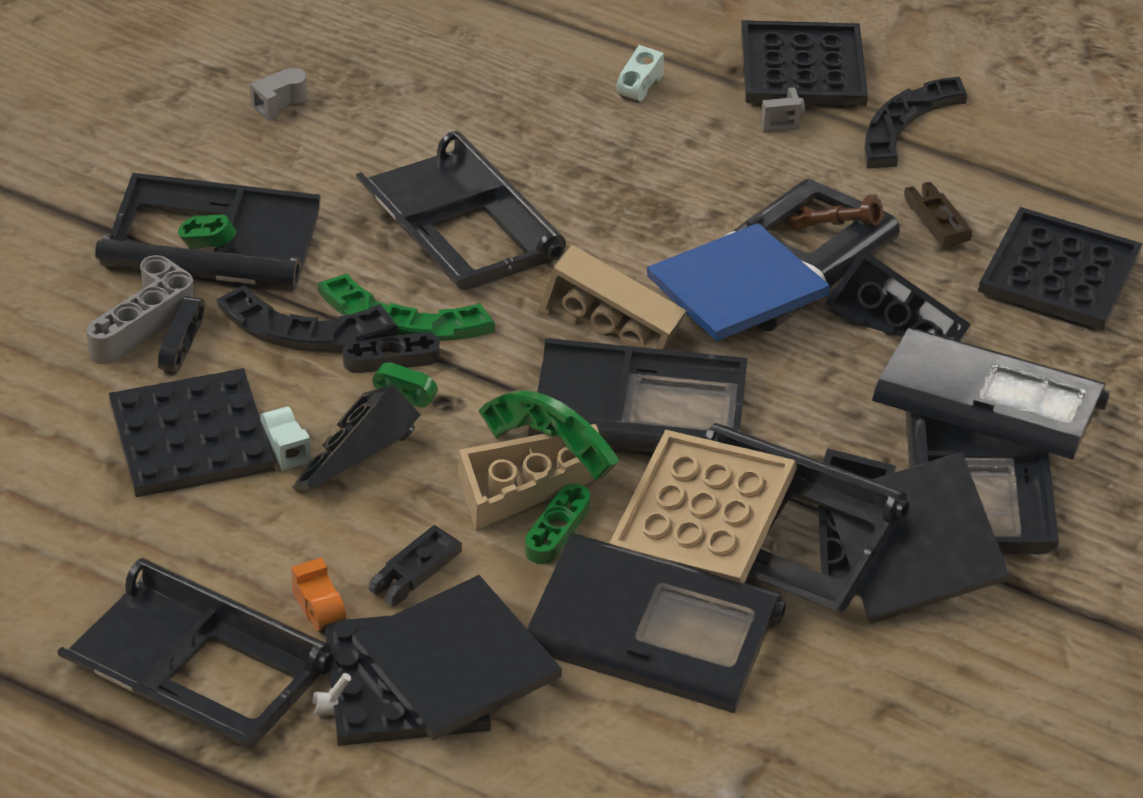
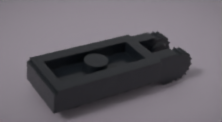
M433 525L386 562V566L370 580L368 584L369 591L379 595L390 587L393 579H396L397 582L389 588L385 595V602L391 606H396L406 599L410 590H415L461 553L462 542L436 525Z

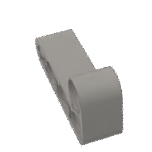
M153 255L145 258L140 264L142 290L88 324L86 331L91 360L100 364L111 363L171 325L184 297H194L192 276L163 256Z

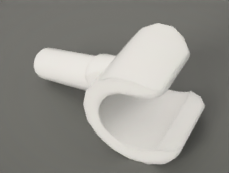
M344 673L335 686L330 689L329 693L314 692L312 703L316 704L314 715H334V705L338 704L340 693L351 680L349 674Z

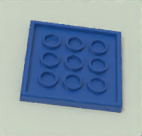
M758 223L647 267V277L678 306L687 310L686 313L715 341L830 295V285Z

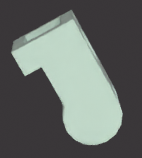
M639 45L619 75L616 85L617 94L642 101L653 83L659 82L664 75L663 52ZM644 57L652 58L653 62L645 65Z
M286 406L261 413L260 420L280 470L284 471L308 464L311 461L310 437L306 430L301 429L298 422L295 421L290 407ZM294 448L300 452L296 457L286 458L287 449Z

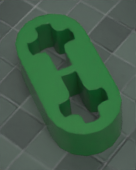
M226 215L194 216L184 221L178 229V235L188 248L220 247L230 242L236 234V228Z
M383 363L372 379L375 389L394 385L412 405L417 407H427L438 392L437 384L430 376L394 363Z

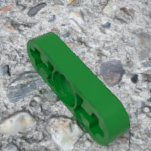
M572 483L563 486L525 537V555L528 560L536 564H547L557 557L570 535L575 532L590 510V491L588 488L581 484ZM568 502L572 503L571 510L568 509ZM559 519L565 521L567 525L553 527L549 522ZM545 537L548 538L547 545L543 544L545 542Z

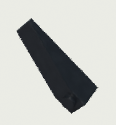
M863 249L825 303L852 323L903 337L907 329L912 327L961 341L972 325Z
M394 385L362 393L337 423L341 429L333 436L327 437L322 444L326 449L325 453L318 454L309 462L292 488L296 492L313 489L392 443L406 439L414 431L415 426L413 424L421 414Z
M827 448L823 459L825 463L871 480L896 472V465ZM818 505L821 573L836 579H844L850 572L847 558L830 510Z

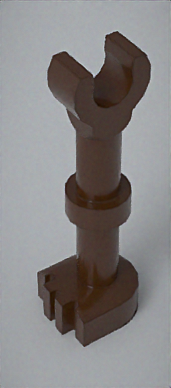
M871 194L866 196L858 208L844 209L843 206H833L830 210L815 211L809 207L802 206L796 210L798 216L790 217L789 221L793 230H802L816 223L831 222L833 225H843L845 221L861 220L865 226L879 225L885 214L882 212L883 205H881V200L878 199L877 194Z

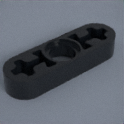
M190 296L184 297L161 344L158 355L159 370L175 373L180 370L202 324L205 312L204 299Z
M426 332L353 340L346 343L342 349L343 366L352 373L377 371L383 363H394L406 368L431 365L440 357V341L434 334ZM386 350H397L400 352L394 356L383 354Z

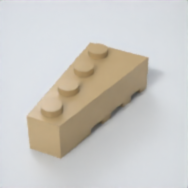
M571 245L554 266L538 311L548 315L551 311L562 314L563 320L573 324L581 321L592 325L594 332L603 335L610 332L619 335L622 342L635 347L665 350L678 332L687 311L574 245Z
M592 424L591 426L599 433L596 424ZM545 433L459 450L458 477L476 531L554 498L559 490L567 484L585 485L595 480L580 460L567 448L562 438L557 435L552 437Z

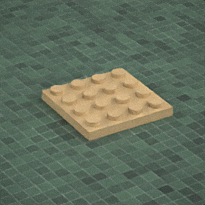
M665 430L610 543L743 584L797 470L796 462L793 459Z

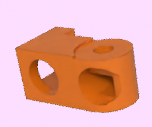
M322 557L291 567L292 592L308 621L312 623L316 631L323 630L325 625L346 620L343 600L327 574V566Z

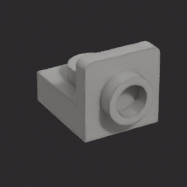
M795 87L788 88L787 98L763 100L761 128L763 132L799 129L800 117L805 115V104L803 98L798 97Z

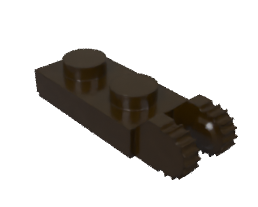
M932 182L922 184L923 197L914 186L905 188L904 196L910 209L915 211L942 248L971 241L972 229L943 192L940 193Z

